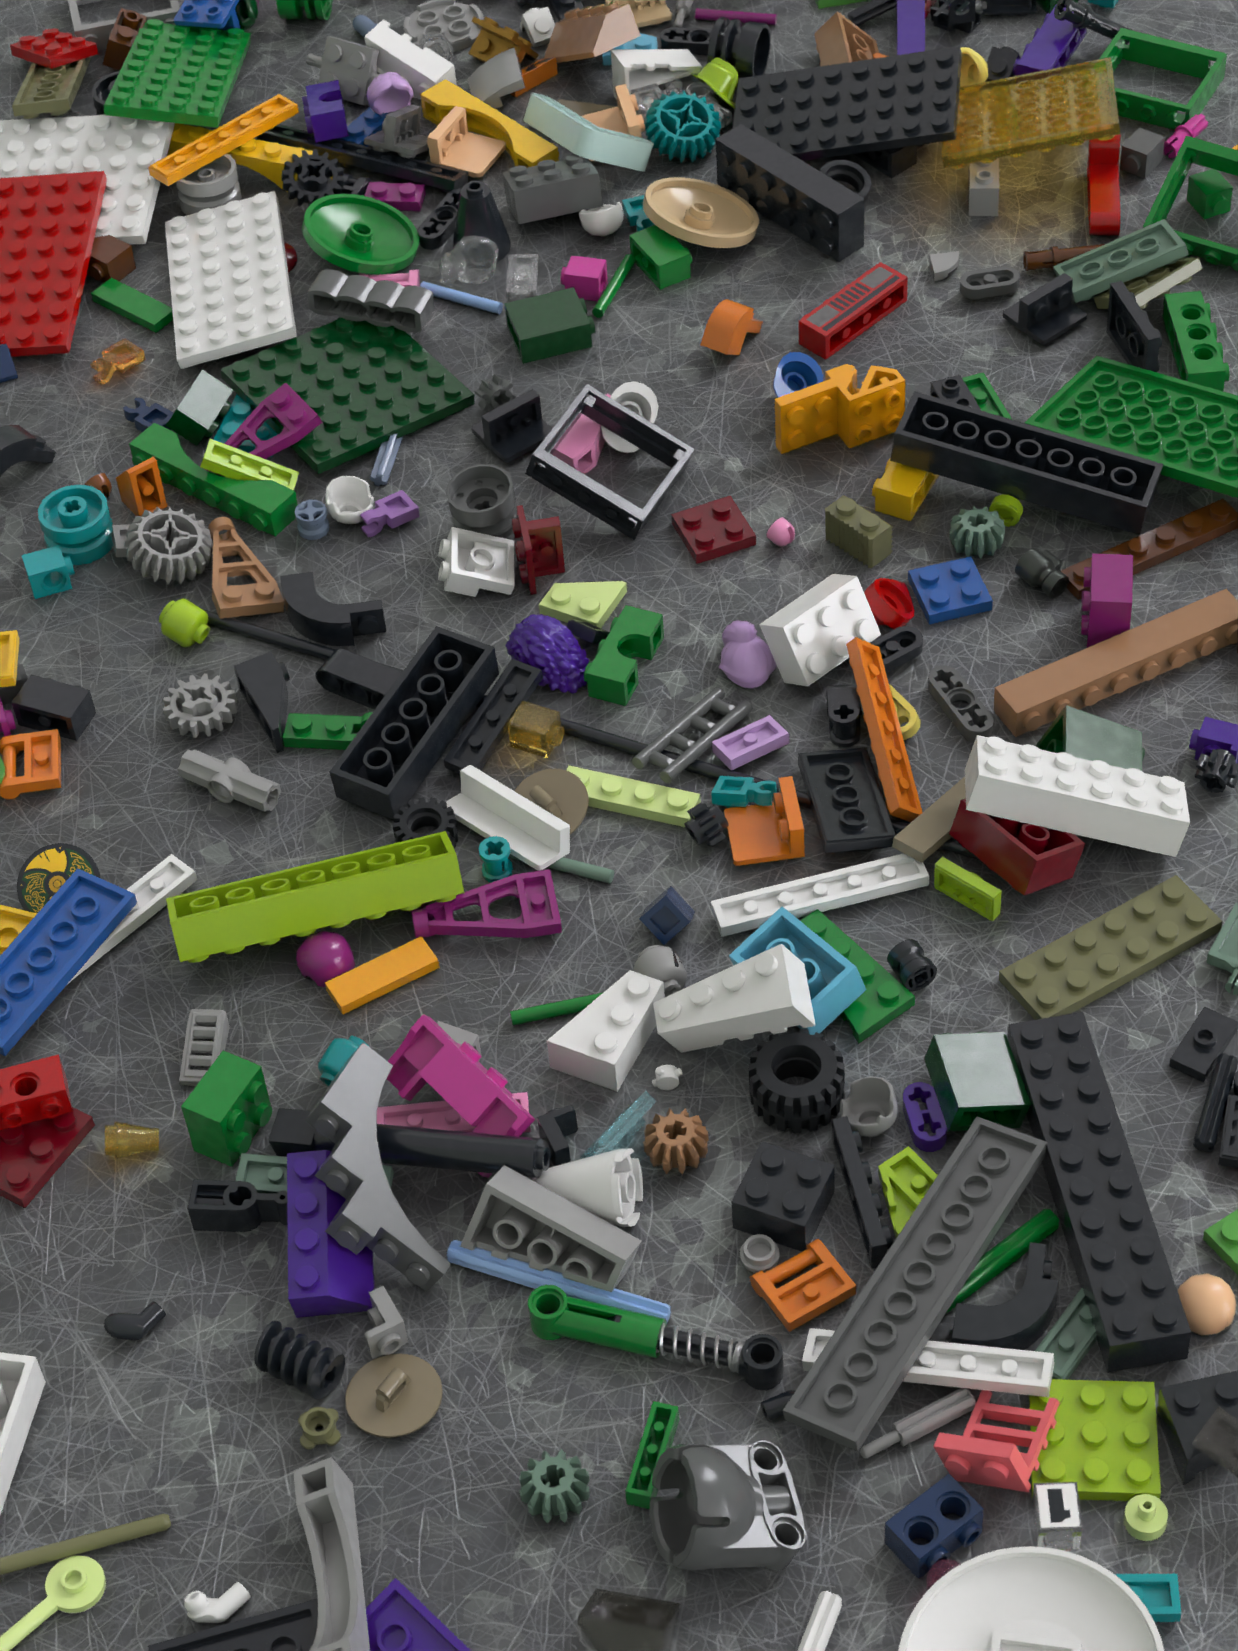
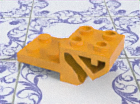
M844 364L825 371V381L775 399L776 448L783 454L838 434L850 449L895 432L905 412V379L896 369L871 365L859 389L857 388V370L853 365Z

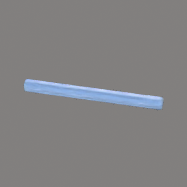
M453 1240L447 1250L446 1256L450 1263L536 1289L543 1285H555L561 1288L566 1293V1296L665 1318L667 1323L670 1318L671 1311L668 1304L614 1288L612 1292L563 1278V1274L545 1268L542 1272L529 1268V1263L510 1257L507 1260L491 1256V1251L477 1247L474 1250L460 1247L462 1241Z

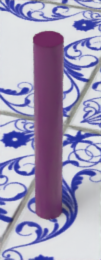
M696 8L695 11L696 20L717 21L720 17H726L731 21L739 19L741 23H747L748 21L767 25H776L777 14Z

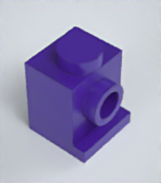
M1205 717L1200 730L1194 729L1190 739L1189 749L1196 751L1195 760H1199L1201 754L1210 756L1213 749H1223L1232 753L1236 763H1238V725Z

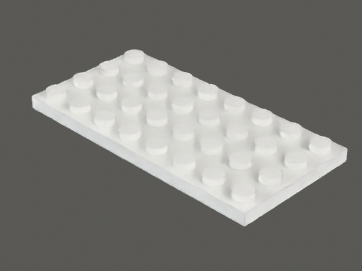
M275 191L259 193L254 197L240 201H230L226 205L212 209L205 208L197 213L177 216L165 222L176 356L180 369L297 337L279 201Z

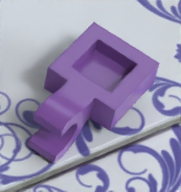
M403 490L375 501V509L364 511L360 515V518L368 524L361 527L362 531L368 537H373L382 530L385 524H388L393 529L418 518L419 507Z

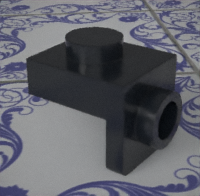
M992 47L986 62L988 78L985 83L1009 88L1014 76L1013 67L1015 61L1020 59L1019 53L1010 47Z
M573 1105L552 1109L546 1114L537 1117L540 1139L544 1141L545 1147H548L550 1150V1160L553 1166L571 1162L569 1145L564 1137L577 1132L578 1126L576 1111Z

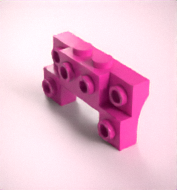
M424 1014L410 1028L402 1044L388 1060L393 1067L386 1080L399 1090L398 1094L403 1099L411 1101L421 1088L428 1083L471 1126L475 1127L472 1130L474 1133L520 1137L535 1120L512 1097L513 1094L504 1087L508 1083L506 1078L493 1067L487 1070L478 1061L482 1056L474 1047L466 1041L462 1045L456 1043L431 1017ZM478 1172L481 1176L487 1178L492 1175L491 1173Z

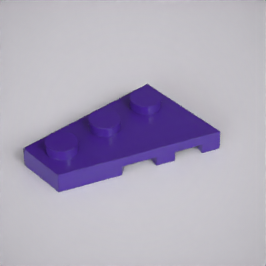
M397 1578L366 1607L370 1651H471Z

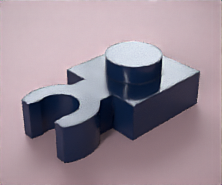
M136 397L134 399L136 409H130L127 406L123 407L125 418L130 422H134L136 429L141 432L145 431L153 423L172 430L166 424L174 412L157 403L148 407L144 399Z

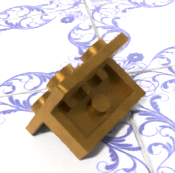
M473 17L471 22L481 28L468 53L472 57L485 63L494 56L515 48L519 64L525 55L537 59L539 54L531 49L533 44L519 37V33L507 26L503 29L499 27L497 22L488 17H484L483 20Z

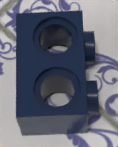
M947 1474L885 1522L884 1543L920 1579L930 1570L931 1572L940 1570L948 1562L951 1554L960 1546L968 1547L979 1538L983 1530L984 1508L950 1474ZM954 1513L961 1516V1518L950 1520L944 1517V1515ZM916 1538H924L928 1540L929 1543L925 1545H917L913 1543L912 1540Z

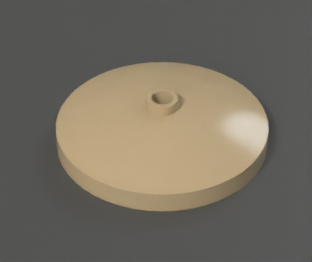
M673 177L657 180L648 186L643 200L644 212L656 226L676 238L701 246L713 248L743 246L754 239L759 225L757 212L746 200L724 187L698 179Z

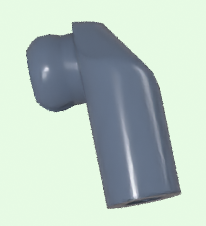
M358 15L353 20V28L363 37L379 24H375L364 15Z

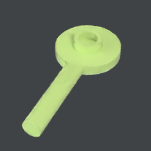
M79 1555L71 1556L58 1562L50 1570L46 1578L45 1590L47 1598L0 1636V1651H10L58 1610L65 1613H80L93 1607L101 1599L106 1588V1578L100 1564L90 1557Z

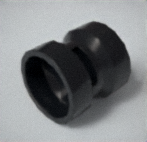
M914 939L900 942L892 948L887 956L888 964L894 972L900 973V980L909 991L923 989L937 975L936 966L930 958L924 957L923 948Z

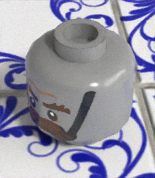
M660 945L649 946L639 954L634 964V972L664 982L665 997L682 990L686 984L687 972L676 951L670 947Z

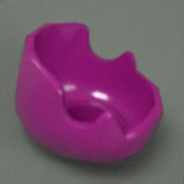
M319 931L307 937L296 953L297 966L305 978L309 976L320 987H326L325 982L355 967L354 955L350 945L344 937L335 932Z

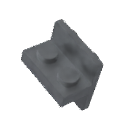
M411 104L387 114L383 121L382 130L365 137L364 144L373 146V150L378 152H389L390 150L398 152V155L403 158H414L415 155L421 152H427L429 149L427 147L428 136L419 134L421 106Z

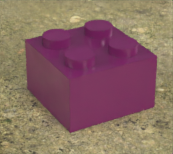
M1092 553L1091 567H1084L1083 587H1089V591H1082L1081 611H1088V615H1082L1081 635H1087V648L1130 630L1133 596V555Z

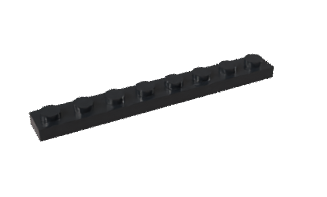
M280 124L257 136V140L303 148L310 151L316 149L319 156L327 152L329 153V161L337 159L344 167H359L365 169L368 173L387 174L395 180L406 179L414 181L415 184L438 187L442 192L446 193L459 189L468 183L467 171L415 158H403L391 152H378L373 150L372 147L340 139L315 142L314 133L308 134V131Z

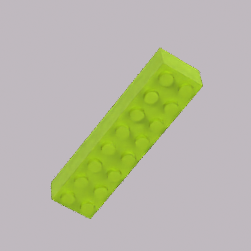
M443 831L166 898L179 960L180 962L188 960L190 963H197L206 960L212 954L220 952L234 954L244 950L245 946L257 943L260 945H271L277 943L282 937L294 934L297 937L313 934L316 929L327 926L341 928L349 925L352 920L364 917L370 920L378 919L385 916L386 912L397 909L411 911L419 908L422 903L434 900L436 902H448L455 899L456 895L465 892L456 852L447 832Z

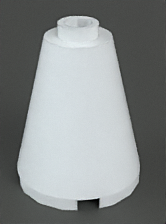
M620 1148L550 1167L546 1171H542L540 1177L533 1178L532 1180L612 1225L631 1227L635 1226L639 1220L641 1212L634 1213L635 1201H643V1177L639 1159L630 1157V1154L634 1152L632 1148Z

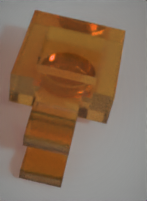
M126 338L102 351L103 358L96 359L90 364L93 369L99 372L93 376V380L102 385L112 378L115 370L124 373L145 361L144 350Z

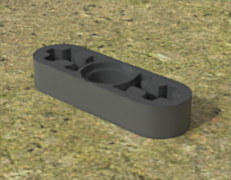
M946 665L933 668L928 676L929 693L961 735L971 743L975 742L977 735L992 737L994 722L992 715L958 671ZM957 700H963L970 705L965 708H957L952 703Z

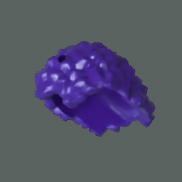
M532 614L522 620L521 623L516 624V628L511 631L510 639L505 645L507 653L511 655V659L541 669L543 679L539 683L540 686L549 684L551 691L559 689L562 693L568 691L574 694L579 688L587 685V682L584 681L585 668L589 663V659L586 658V650L581 649L577 639L566 625L561 624L556 618L542 614Z

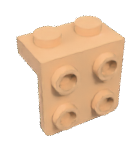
M626 84L615 86L617 107L582 116L600 128L641 137V132L645 131L642 115H636L635 112L638 111L635 94H629Z
M455 106L427 137V147L429 148L431 163L467 171L468 176L475 178L482 177L506 150L504 141L468 132L466 110Z

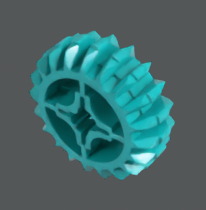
M672 90L669 96L662 93L659 100L654 99L651 107L646 112L644 123L646 140L654 143L652 149L659 148L660 156L668 154L670 160L678 157L682 163L685 158H689L692 162L696 159V156L703 159L706 152L711 153L714 149L716 139L720 136L721 121H719V112L714 111V104H706V96L699 99L696 96V92L692 95H687L685 90L681 94H677Z

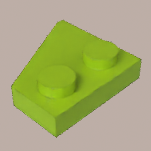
M909 1146L878 1166V1176L895 1238L898 1237L938 1176Z

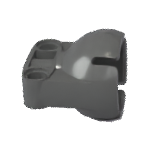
M764 1440L756 1441L752 1445L678 1444L668 1448L659 1457L653 1471L652 1486L658 1490L679 1489V1494L676 1496L653 1497L650 1500V1521L658 1552L672 1566L685 1570L766 1567L769 1570L780 1571L790 1564L804 1545L806 1531L802 1510L782 1451L775 1444Z

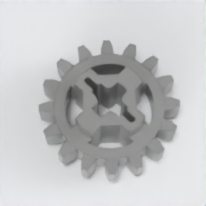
M204 673L201 679L197 680L194 675H190V681L187 683L178 680L179 688H169V697L163 698V711L166 721H169L170 728L172 730L179 728L180 735L182 736L188 731H192L193 738H197L199 732L203 731L207 736H211V729L214 728L222 731V723H232L231 714H235L238 711L235 691L231 690L230 682L222 683L218 675L209 680L207 673Z

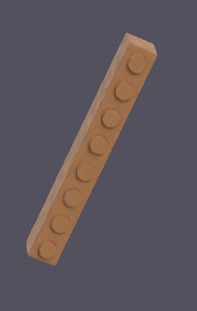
M1224 589L995 687L994 712L1012 734L1017 737L1054 721L1066 705L1076 709L1092 706L1102 699L1116 693H1122L1130 687L1152 680L1156 676L1174 668H1180L1184 664L1202 656L1210 655L1220 648L1238 643V600L1227 589Z

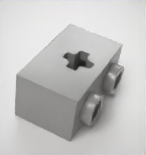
M969 152V216H998L999 152Z

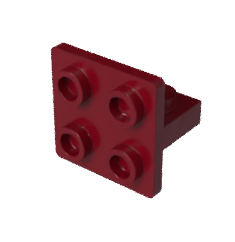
M523 505L516 506L517 518L512 519L514 538H520V541L514 543L517 562H524V564L519 565L522 584L528 583L530 595L537 594L535 577L565 573L559 516L526 521Z

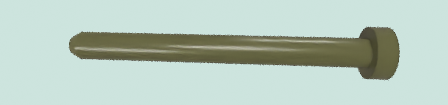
M159 1514L1 1557L0 1582L1 1575L165 1531L171 1527L170 1517L167 1514Z

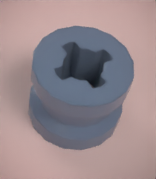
M306 500L295 508V518L298 522L297 528L302 538L317 540L329 532L330 526L326 518L327 510L324 503L318 500Z

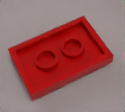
M56 28L44 30L42 32L43 35L37 37H21L18 43L10 45L12 56L50 69L98 54L96 43L87 41L84 37L72 36L71 33L60 32Z

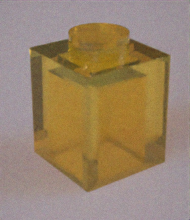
M522 701L508 722L510 746L518 750L548 758L554 747H558L563 740L564 728L561 727L560 712Z

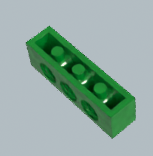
M1201 291L1164 294L1162 320L1180 379L1223 391L1224 382L1229 381L1230 377L1229 365L1227 362L1223 363V346L1221 342L1217 343L1216 341L1217 328L1215 322L1211 323L1210 304L1204 302Z

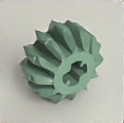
M973 505L971 510L961 509L960 513L953 516L949 530L951 545H954L956 553L965 552L967 557L977 555L981 559L983 554L993 556L995 550L1001 549L1004 542V520L1000 519L998 511L989 512L987 506L983 509H977Z
M561 1449L556 1457H550V1454L544 1450L542 1461L529 1458L527 1463L528 1471L521 1472L519 1477L520 1485L522 1486L519 1493L521 1501L527 1504L528 1512L532 1517L542 1513L543 1520L548 1524L554 1515H559V1518L565 1523L568 1518V1511L580 1515L582 1510L581 1502L588 1501L590 1496V1490L587 1486L590 1479L588 1471L585 1468H581V1461L578 1457L574 1456L567 1459L566 1453Z

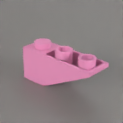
M582 414L552 455L583 474H587L597 465L605 443L601 425Z

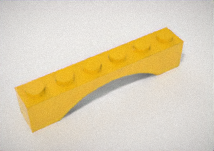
M446 79L420 94L424 118L438 126L455 106L465 108L468 131L504 141L506 151L511 156L515 166H526L528 168L538 166V163L544 160L559 161L558 147L553 143L548 142L535 132L530 131Z
M175 123L167 156L213 130ZM253 138L227 154L231 155L236 164L248 167L262 174L282 189L283 181H281L285 162H291L293 154L299 158L302 157V150L305 149ZM306 150L308 155H312L313 151ZM296 173L295 176H294V180H295V181L298 180V174H297V173Z

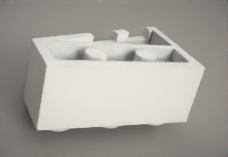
M384 19L364 36L366 46L379 50L376 63L377 73L384 74L390 71L400 74L410 84L414 98L421 100L420 94L445 79L457 86L454 64L427 47L421 49L410 42L412 37L405 33L402 36L389 28L390 23Z
M631 970L628 971L547 1040L550 1068L618 1092L656 1027L653 1003L665 997L664 982Z

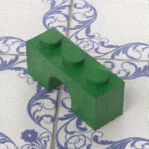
M625 605L619 617L613 619L610 633L606 640L602 639L599 643L593 662H589L585 668L584 681L587 682L589 697L622 706L627 705L639 684L637 660L632 658L653 659L664 639L663 614Z

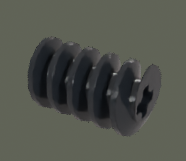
M277 1320L270 1322L258 1339L255 1349V1366L260 1371L268 1372L275 1379H282L285 1384L295 1386L300 1392H308L314 1399H322L328 1396L339 1384L344 1373L345 1357L343 1354L334 1359L332 1348L325 1347L321 1350L320 1342L313 1340L308 1343V1338L305 1334H298L295 1337L293 1328L286 1327L282 1330V1324Z

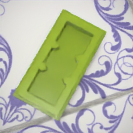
M943 856L935 863V889L991 921H994L999 916L1002 890L984 881L976 873L963 869Z

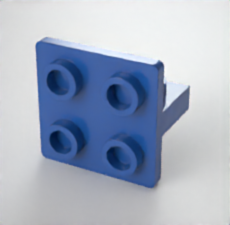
M184 0L173 20L175 25L210 27L221 30L241 29L235 10L239 0Z

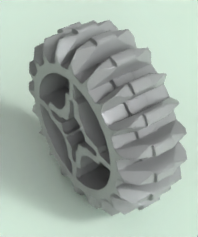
M156 506L153 513L145 510L142 516H135L133 523L129 524L124 547H126L127 561L132 562L133 570H141L143 577L153 576L154 582L158 579H164L168 585L171 580H176L180 584L184 578L193 581L196 574H202L205 566H208L210 562L213 543L210 530L205 528L203 520L196 521L194 513L185 515L183 508L176 512L172 511L170 506L167 510L162 511Z

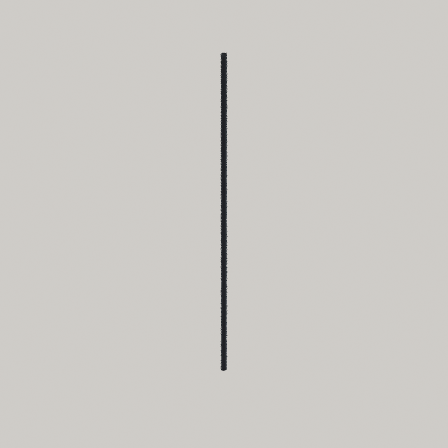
M204 610L208 614L209 625L316 658L327 660L336 650L234 618L219 619L217 613ZM388 666V667L393 668V669H395V670H398V671H400V672H403V671H404V670H401V669H398V668H395V667H392V666ZM484 695L482 697V699L477 704V707H480V705L482 704L487 695ZM523 707L516 718L637 755L648 746L645 743ZM668 750L661 752L674 760L681 755ZM697 759L685 769L686 771L718 780L720 776L752 777L754 778V783L766 781ZM776 784L777 793H778V792H779V784ZM796 790L799 805L811 809L807 793ZM890 818L895 835L909 825L908 823ZM953 837L939 847L980 860L973 853L963 848Z

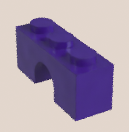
M334 80L306 86L307 96L302 97L308 134L314 133L315 142L349 136L339 81Z

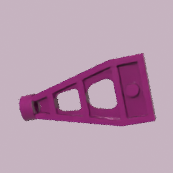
M285 383L265 398L224 444L238 449L245 440H250L256 448L249 453L266 459L300 441L319 426L322 421L318 414ZM276 418L284 427L283 431L269 440H260L256 436L257 430L267 419Z
M550 869L514 874L456 895L457 897L451 901L435 902L427 905L426 908L411 910L415 938L420 936L423 938L430 937L435 934L530 938L562 933L561 919ZM507 896H515L519 899L521 915L518 918L498 919L490 915L488 907L493 901ZM470 905H478L480 907L482 918L478 921H456L453 918V912Z

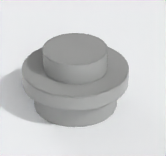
M756 1234L749 1237L741 1246L740 1261L747 1270L753 1273L758 1271L765 1273L778 1264L779 1248L770 1237Z

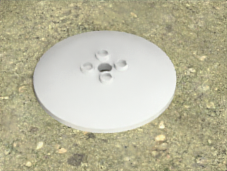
M1028 1546L1000 1549L979 1555L950 1570L936 1581L923 1595L911 1613L904 1628L898 1651H1164L1156 1624L1149 1611L1131 1588L1115 1574L1098 1563L1077 1554L1048 1547Z

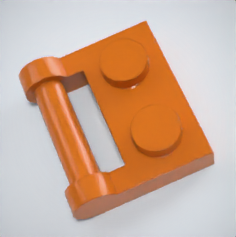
M58 729L9 735L0 739V753L3 755V763L5 765V777L0 784V796L2 798L14 799L20 793L61 788V737ZM24 750V776L16 777V755Z
M819 1239L808 1243L806 1250L767 1272L758 1271L750 1276V1282L758 1296L763 1297L789 1332L856 1294V1284ZM814 1263L818 1265L779 1288L775 1287L776 1284Z

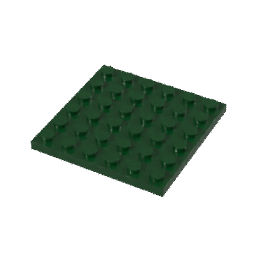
M340 317L335 321L314 328L307 333L288 339L281 344L221 369L222 380L246 403L250 404L253 410L270 394L287 383L318 414L322 423L300 441L290 446L317 474L380 447L383 442L389 441L390 436L393 434H397L396 439L475 404L474 394L407 332L395 326H376L366 320L350 321ZM269 418L265 421L277 434L283 431L284 427L276 418Z

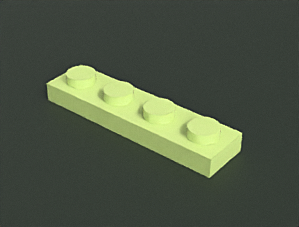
M568 766L567 771L579 777L585 785L589 798L588 806L685 827L684 823L691 819L687 811L701 803L699 793L574 766Z

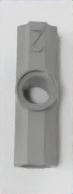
M188 749L181 757V763L178 767L179 776L208 788L212 796L223 803H231L235 799L264 812L267 810L271 812L278 804V798L281 794L280 784L251 773L248 766L237 758L231 757L224 762L195 749L193 751Z

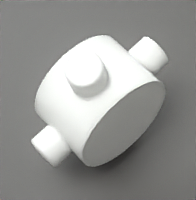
M673 1065L657 1067L655 1070L656 1079L652 1080L653 1086H657L661 1090L676 1088L679 1085L678 1076L683 1074L682 1070Z

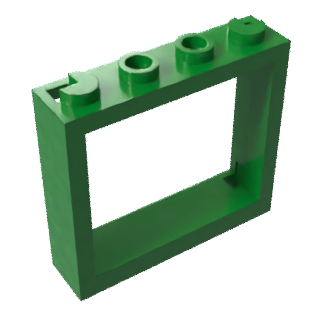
M1120 28L1082 82L1081 106L1175 130L1179 125H1184L1194 115L1201 114L1225 77L1227 53ZM1124 39L1129 40V45L1125 44ZM1122 59L1204 79L1187 105L1105 85ZM1211 61H1216L1213 66L1210 65ZM1178 111L1185 112V114H1178Z
M1186 136L1145 220L1143 228L1163 219L1166 220L1192 163L1238 176V150ZM1174 230L1186 244L1189 254L1187 256H1198L1204 258L1208 263L1214 265L1221 263L1231 266L1234 270L1238 271V249Z

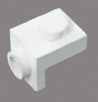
M548 7L529 9L522 15L520 22L521 30H526L533 48L549 43L555 23Z

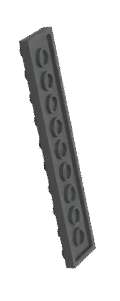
M978 1116L975 1118L783 1409L786 1421L855 1451H859L1047 1155L1046 1141Z

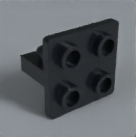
M1064 273L1003 310V318L1041 345H1045L1086 321L1087 313L1071 303L1073 278Z
M533 389L482 415V421L471 427L472 433L505 463H509L538 447L552 430V427L542 419L540 395Z

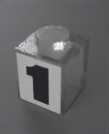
M1077 1482L1034 1483L1032 1509L1036 1546L1067 1552L1072 1549H1080L1082 1521Z

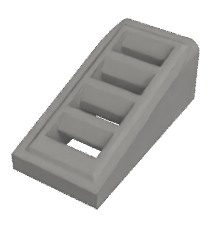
M190 1010L181 1064L180 1085L197 1086L208 1070H192V1067H211L220 1053L225 1051L230 1025L224 1010ZM199 1039H214V1041H198V1040H199ZM196 1053H200V1054H212V1056H202V1055H195V1054H196Z

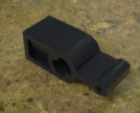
M193 1179L187 1207L193 1230L248 1232L256 1229L262 1221L281 1222L283 1225H288L287 1191H280L277 1194L258 1193L254 1185L245 1181Z

